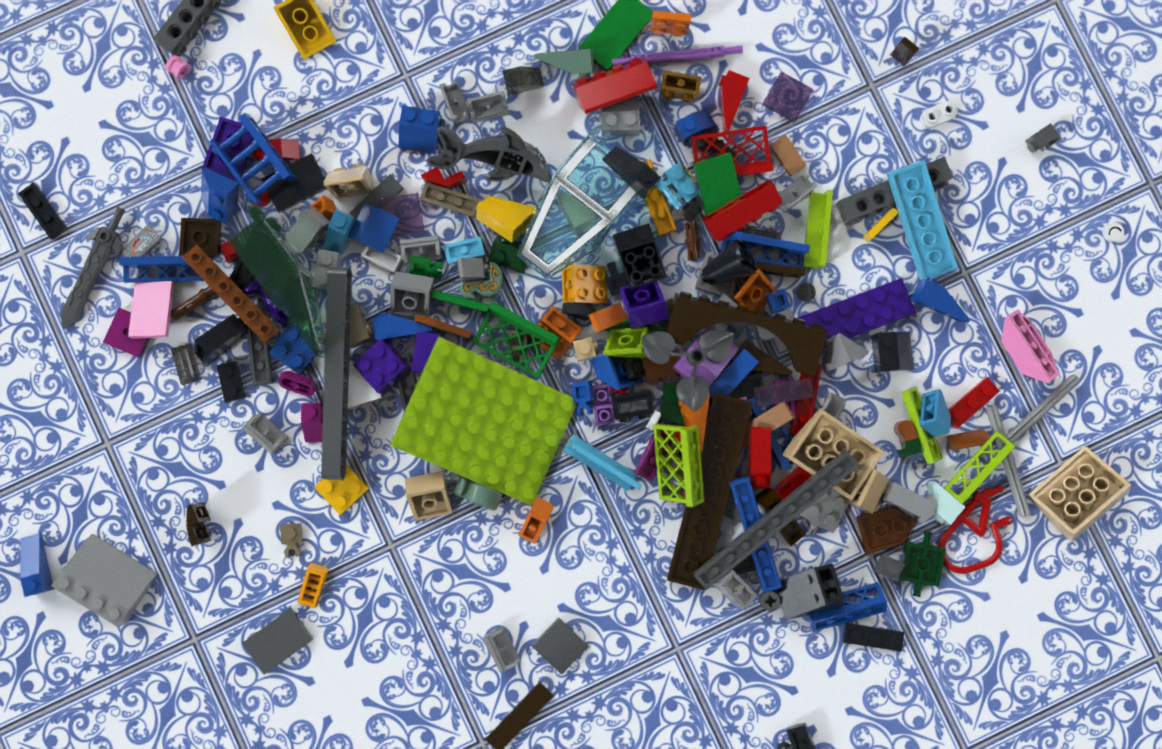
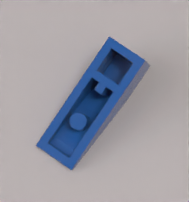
M929 277L927 279H919L910 301L958 322L969 323V317L945 287L938 284L939 281Z
M388 312L378 313L377 317L372 318L376 341L380 338L389 341L417 336V331L435 333L433 327L389 315Z
M41 533L21 538L20 580L24 597L54 590L51 587L53 582Z

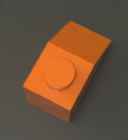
M537 497L518 536L536 544L554 505Z

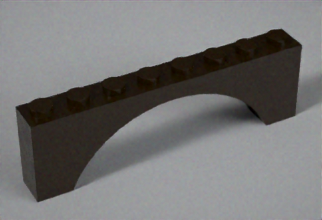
M681 291L680 294L675 293L665 332L673 337L675 344L684 346L695 334L716 324L725 322L750 323L770 331L784 343L796 372L816 375L828 331L824 328L823 324L812 322V325L807 324L805 320L800 318L790 320L786 319L785 315L775 313L773 316L767 314L765 310L756 309V311L748 310L749 307L739 304L737 307L730 306L729 302L718 300L717 303L711 301L709 297L699 296V298L692 297L691 293Z

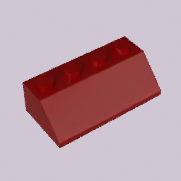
M635 58L624 66L623 64L615 65L610 71H599L588 79L587 77L577 79L576 83L572 84L579 107L587 114L658 88L648 63L644 59Z

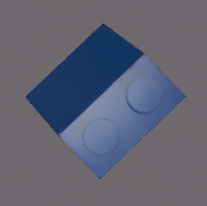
M402 105L398 147L436 155L439 141L437 129L441 127L443 119L439 111Z
M203 167L201 174V199L207 215L226 224L237 212L239 183Z

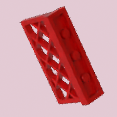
M766 125L691 137L694 163L699 162L702 157L709 159L705 153L710 146L719 151L717 155L719 156L725 154L724 150L731 143L738 149L732 157L733 163L736 164L734 167L737 177L774 171L773 163H771ZM762 130L763 139L758 144L750 137L755 131ZM736 134H741L746 138L741 146L732 141ZM720 136L728 141L722 150L713 144L715 139ZM703 139L709 144L704 152L697 149L696 140ZM748 140L757 146L751 155L742 149ZM759 148L765 152V161H758L753 157ZM740 151L749 157L744 164H739L734 160Z

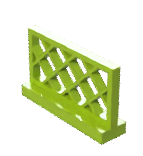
M654 424L659 499L685 503L687 507H695L703 503L704 492L698 426L684 427ZM660 429L664 430L668 435L665 440L661 437ZM677 431L680 432L681 442L674 435ZM670 439L677 446L674 450L667 444ZM663 448L669 453L667 459L662 455ZM678 450L682 452V461L676 455ZM672 458L678 464L676 469L669 463ZM664 467L671 473L669 477L664 474ZM680 468L684 472V480L677 473ZM673 477L680 484L677 488L670 481ZM666 485H667V486L671 489V491L673 492L671 495H666V493H665V486H666ZM682 487L685 490L686 498L679 492Z

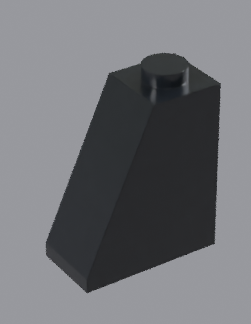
M232 314L195 339V355L208 367L245 335L246 324L241 318H237Z

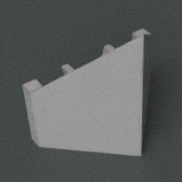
M839 333L827 339L825 373L868 355L869 351Z

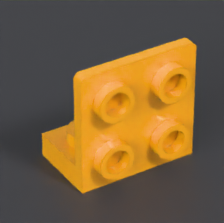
M572 264L561 268L563 303H607L605 266Z

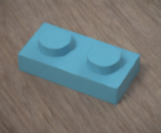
M481 236L443 245L448 265L458 263L457 258H479L485 256Z

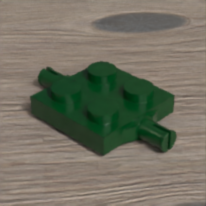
M924 531L923 542H905L902 563L905 565L899 579L915 584L912 595L916 597H921L922 586L932 585L939 587L946 549L931 544L933 532Z

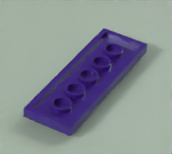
M900 278L798 318L805 320V323L811 325L812 322L823 324L824 328L828 331L827 342V339L839 333L850 339L915 314L916 311L912 301H910L911 299L904 281Z

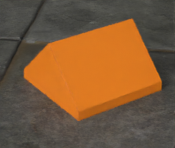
M758 268L755 271L756 273L747 279L731 299L737 305L749 307L748 310L752 311L762 309L767 303L765 295L776 291L774 286Z

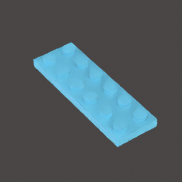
M920 160L886 173L919 279L935 278L958 269L925 160Z

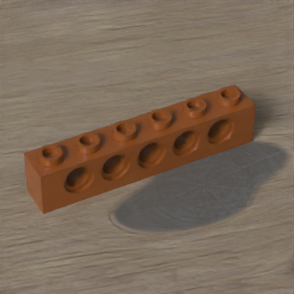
M197 244L182 257L266 345L281 333L268 317Z

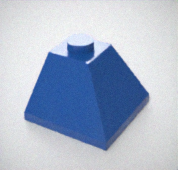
M603 354L591 359L597 378L615 390L644 382L635 358L604 356Z

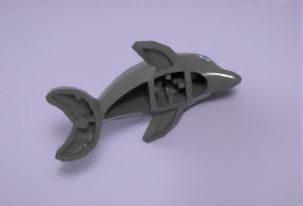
M439 127L437 134L443 143L444 151L436 156H431L427 160L429 165L442 170L451 169L461 159L480 161L495 168L484 175L485 180L495 182L508 180L515 175L530 176L544 182H552L553 179L547 170L546 160L542 153L507 127L501 128L502 136L486 137L467 144L451 129Z

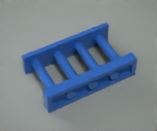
M244 113L239 117L243 123L241 125L242 128L221 144L213 139L209 142L213 146V153L218 158L221 157L245 190V196L252 204L262 205L264 203L259 197L262 193L280 179L292 182L296 179V176L253 117ZM246 134H251L254 138L252 140L253 143L231 159L226 150ZM257 149H262L265 153L264 158L246 173L242 174L237 165ZM273 164L276 168L275 174L254 190L248 180L267 165Z

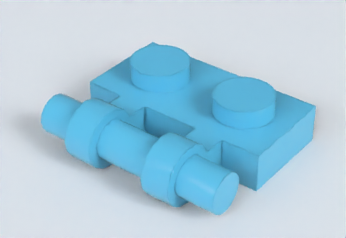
M679 163L662 174L666 180L663 181L661 178L657 189L668 198L667 202L670 206L673 205L676 210L683 206L679 201L680 199L684 204H687L700 194L698 187ZM669 186H671L672 189L676 192L675 195L670 190Z

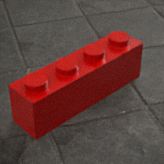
M767 180L701 219L714 241H723L733 231L738 232L744 229L745 224L761 219L764 213L777 210L779 208L778 205L783 202L773 182Z

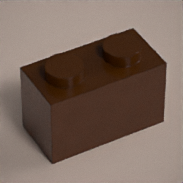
M675 349V350H673L672 352H673V353H680V350H679V349ZM670 355L668 362L665 364H656L648 357L642 358L641 363L646 381H651L652 384L662 382L663 377L670 376V379L681 377L672 368L681 356Z

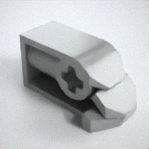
M888 482L889 488L885 494H882L881 501L911 516H917V522L922 524L933 517L935 513V497L929 495L927 499L895 482Z

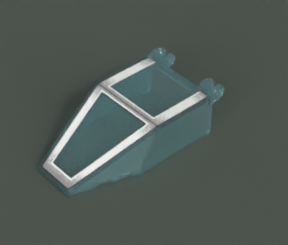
M600 124L591 130L551 177L536 204L518 250L517 257L546 280L566 269L574 262H578L584 256L596 251L641 198L602 160L610 152L604 144L610 138L611 133L609 131L605 133L600 142L596 140L595 137L602 129Z

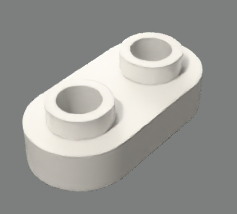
M945 101L928 108L920 115V124L924 128L931 129L946 123L957 115V106L951 101ZM946 108H949L951 110V113H948L946 111ZM929 115H932L934 120H930Z

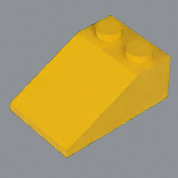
M284 0L273 7L303 59L337 42L315 0Z

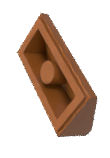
M978 429L948 435L947 440L949 449L959 450L983 445L991 436L986 430Z

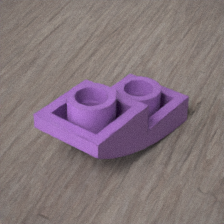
M606 383L592 385L594 400L592 401L596 426L615 423L610 386Z

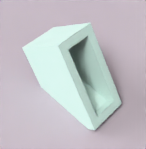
M929 481L927 484L928 496L935 497V513L933 518L940 524L951 525L965 506L937 482Z

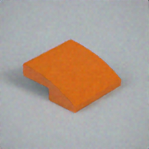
M554 306L548 310L538 324L543 329L562 338L551 355L558 361L582 331L579 325ZM547 343L538 344L546 352H548L551 346Z

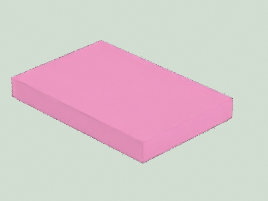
M172 281L135 283L128 337L138 339L169 336L174 283Z

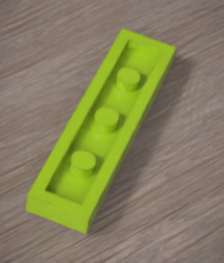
M917 386L902 391L903 402L907 406L909 419L915 426L922 448V455L926 459L927 464L943 459L936 438L932 437L920 426L922 399Z

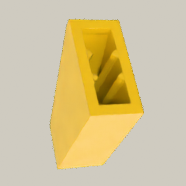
M488 196L484 201L482 200L478 203L476 219L512 243L535 222L537 208Z

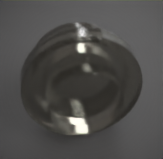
M802 283L798 286L796 294L801 301L808 302L815 297L816 290L812 284Z

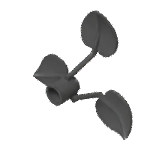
M725 330L708 331L699 340L701 348H695L690 352L673 353L672 351L675 348L673 337L666 332L657 331L643 335L642 346L646 356L656 364L667 363L670 355L686 356L688 364L693 366L691 378L685 377L681 379L677 384L676 393L683 404L692 411H697L704 405L709 394V385L706 379L703 377L695 378L698 365L705 361L706 356L713 362L725 360L731 352L734 333Z

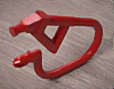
M998 485L997 487L976 491L972 495L974 498L943 533L938 546L945 548L948 538L962 523L967 525L980 538L983 537L986 533L991 501L988 498L1003 492L1002 486ZM981 503V515L979 525H977L968 516ZM1007 516L1000 520L997 519L996 522L990 524L996 543L995 551L990 558L967 567H958L949 561L945 552L943 562L945 567L954 573L967 574L994 564L999 559L1003 550V542L998 528L1001 529L1004 526L1011 525L1014 520L1009 521V519H1013V517Z

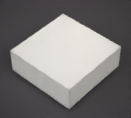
M655 410L645 428L652 431L653 425L657 424L661 413Z

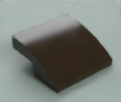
M204 502L190 504L187 507L186 527L191 547L211 541L204 524L210 521L211 518Z

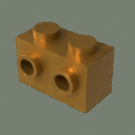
M664 70L659 96H663L667 100L681 99L684 103L696 102L701 77Z

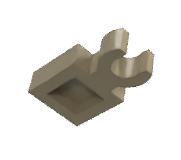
M509 330L508 337L516 335V330ZM529 334L521 336L523 346L528 345ZM518 337L508 340L511 350L521 347ZM522 350L512 353L513 359L515 356H519L520 361L524 360Z
M301 523L280 525L281 544H287L284 552L285 557H290L291 549L295 550L296 557L300 556L301 550L297 543L303 542Z

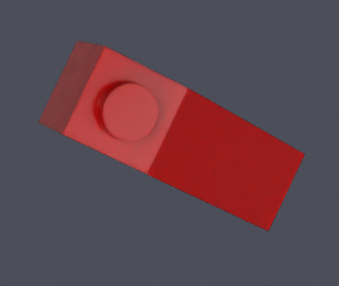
M728 70L726 76L722 75L718 85L722 87L719 94L723 132L729 131L750 79Z
M770 427L750 428L747 476L752 488H770Z

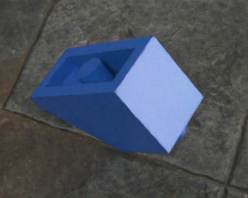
M707 109L693 112L676 121L674 128L684 144L690 141L692 136H699L705 133L706 130L716 127V124Z

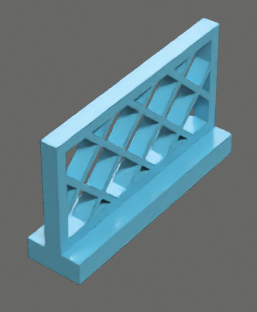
M572 434L563 449L567 454L627 491L631 486L638 490L643 486L635 481L638 476L637 474Z

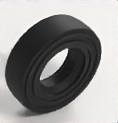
M570 302L563 303L561 313L567 316L590 320L589 314L596 312V309L593 307Z

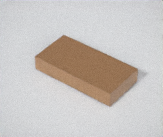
M787 135L770 144L769 147L789 177L807 166Z

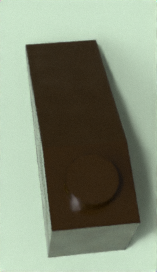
M747 340L742 341L738 351L730 360L733 361L745 349L759 361L751 372L790 376L793 371Z
M765 488L755 496L756 503L764 514L768 513L782 501L780 496L771 488ZM795 519L779 531L790 546L806 535Z

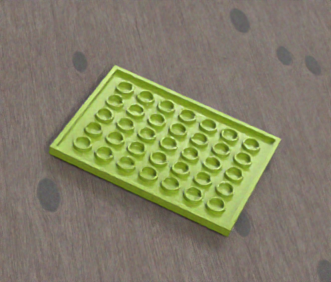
M438 337L391 440L390 446L532 506L577 403H574L573 397Z

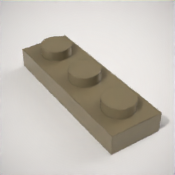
M425 182L420 197L421 202L475 218L476 207L480 202L479 198Z

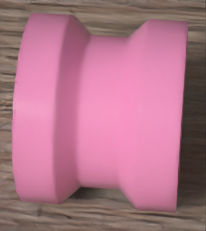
M174 55L167 61L165 69L169 73H174V76L181 80L188 74L190 64L181 61L179 56Z

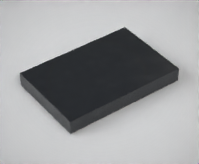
M312 153L288 165L296 179L292 182L280 179L267 189L278 213L327 190L324 186L325 177ZM275 172L261 178L262 182H265L268 178L274 175Z

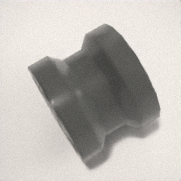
M762 591L760 593L758 601L765 610L774 611L779 607L780 598L775 592L763 593Z

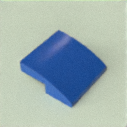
M364 202L349 237L384 253L400 218Z

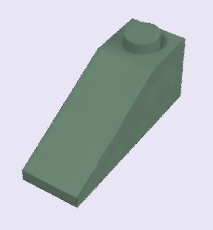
M593 48L534 54V58L569 73L579 74V77H590V73L595 72Z

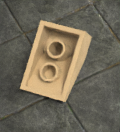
M363 164L354 165L351 169L336 168L333 172H329L324 180V186L336 199L367 194L373 191L370 170Z

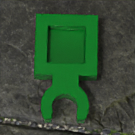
M412 255L409 274L427 277L428 274H432L435 278H441L442 272L436 269H443V263L435 262L432 264L430 263L431 258Z

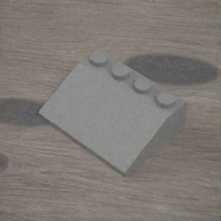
M91 534L62 568L51 587L116 627H120L128 623L158 573L98 536Z

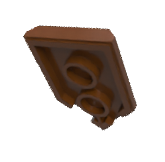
M895 507L873 512V514L867 513L856 516L866 554L904 545L912 528L917 523V520Z

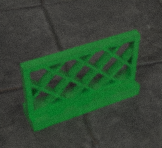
M491 301L488 307L489 311L472 343L525 372L540 378L554 349L559 345L562 338ZM492 315L498 317L500 326L490 328L489 320ZM515 326L517 334L507 337L504 327ZM501 328L504 338L494 341L491 331ZM489 332L491 343L484 345L478 342L482 334ZM530 334L533 343L523 346L521 336ZM518 337L521 347L511 350L508 340ZM505 341L508 351L500 354L497 352L495 344ZM547 343L551 345L547 353L540 355L538 344ZM535 346L537 356L527 359L525 349ZM522 350L524 360L515 362L512 353ZM539 360L540 367L537 373L530 370L529 361Z

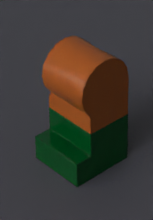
M908 420L896 422L894 432L899 436L902 449L897 450L899 457H908L922 453L914 424Z

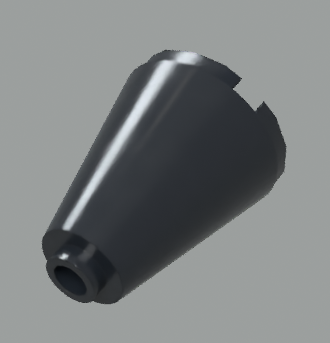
M741 239L732 242L702 269L701 277L706 284L715 285L755 274L757 265L752 253H748L745 250L747 245Z

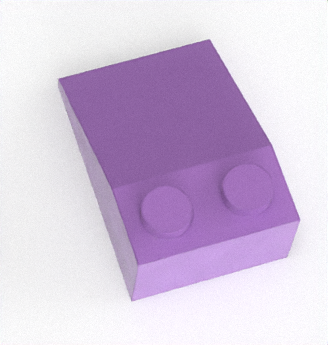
M713 326L704 329L686 351L690 352L695 348H701L699 346L701 336L708 331L717 329ZM732 343L729 356L721 362H713L706 356L705 361L698 365L695 378L703 377L708 382V385H710L739 348ZM681 356L672 368L683 378H691L693 366L688 364L686 356Z

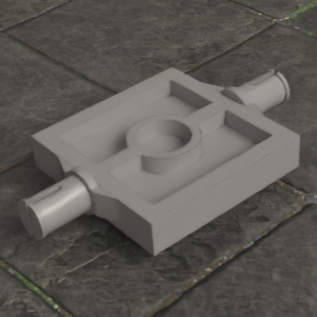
M830 489L799 515L811 524L806 535L813 538L817 528H824L834 533L850 500L834 489Z

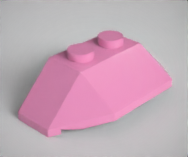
M1018 309L1005 317L1001 342L1005 350L1010 354L1016 367L1024 375L1050 383L1059 375V371L1056 369V363L1051 351L1032 321L1021 314V311Z

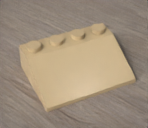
M820 408L791 440L782 455L811 475H814L847 449L860 466L832 489L852 501L884 451Z
M1084 446L1030 492L1028 496L1055 528L1069 541L1073 542L1130 492L1131 484L1088 447Z

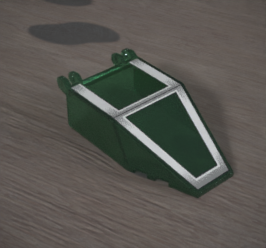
M252 205L248 207V213L254 222L232 237L229 243L279 310L283 308L290 316L288 322L291 325L296 324L302 331L300 337L312 352L318 357L325 358V339L317 291L312 287L314 276L281 233V225L271 217L266 218V214L257 205Z

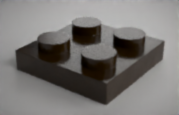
M181 218L179 256H184L197 244L210 258H219L222 222L215 219Z

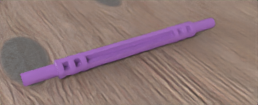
M722 45L630 55L627 58L612 59V67L619 64L624 66L635 58L644 59L648 65L719 58L729 54L743 53V46L724 47Z

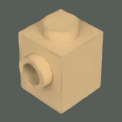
M592 337L573 341L577 362L595 358L596 352H599L596 340L592 341Z

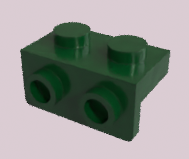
M497 235L493 241L488 262H493L524 274L528 259L520 253L525 242L513 241L511 243L501 235Z

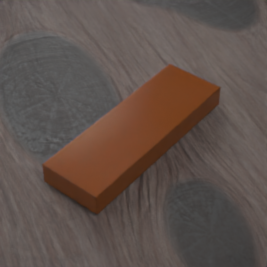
M418 313L414 318V322L468 340L471 335L469 330Z

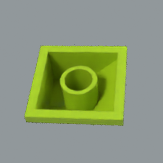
M648 327L610 330L604 356L647 357L643 351L642 336L649 334Z

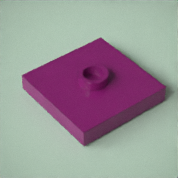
M118 308L103 343L140 358L149 338L131 339L128 337L131 312Z

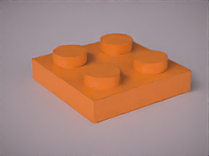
M653 11L650 32H654L656 35L672 34L675 37L687 35L691 14Z

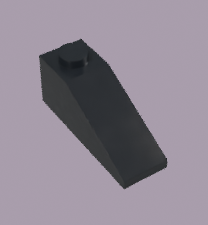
M617 146L602 158L643 199L657 188L661 177L647 164Z

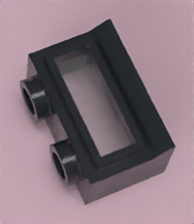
M650 390L611 397L615 420L619 419L620 423L631 421V417L638 416L639 419L650 418V414L654 413Z

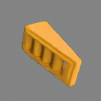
M310 563L307 567L297 603L313 608L317 607L329 568ZM312 579V580L318 581L319 584H318V583H315V582H312V581H309V580ZM307 587L317 589V591L307 589ZM304 594H308V595L314 596L315 598H314V599H311V598L305 597Z

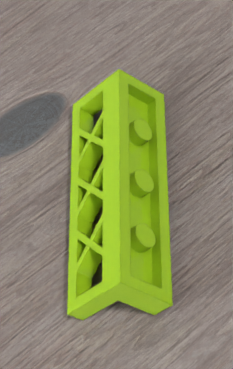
M827 190L825 193L810 192L805 244L810 245L809 253L804 254L802 268L821 270L826 266L833 197L832 190Z
M995 431L947 483L944 489L963 504L1015 448V445L998 431ZM996 437L1004 442L999 450H992V441ZM981 453H990L988 462L985 465H979L978 457ZM976 467V475L972 479H966L965 471L968 468ZM961 475H963V479L957 480ZM955 482H963V489L958 494L950 489Z

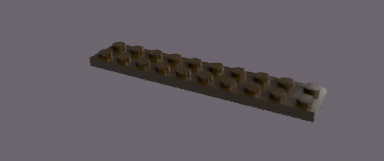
M714 392L705 428L703 450L700 452L704 502L695 507H687L685 505L667 581L705 590L693 573L714 555L731 489L729 482L733 481L753 404L751 401Z

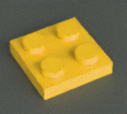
M347 463L344 480L322 479L314 487L339 515H342L370 489Z

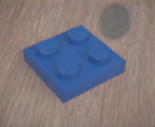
M290 322L269 354L296 373L302 375L319 352L316 338Z

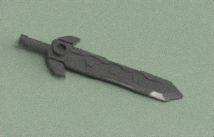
M117 207L108 228L98 227L91 231L87 237V240L96 241L60 313L63 329L78 321L112 249H114L117 255H120L123 249L122 239L119 233L115 232L126 211L120 207Z

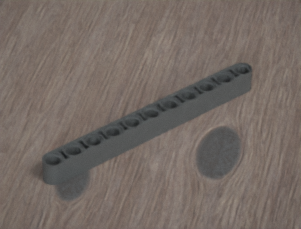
M329 267L327 274L321 475L324 480H344L346 475L352 271L350 267Z

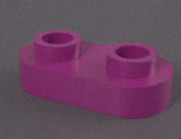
M283 371L278 378V383L282 388L304 396H312L317 389V384L312 378L292 371Z

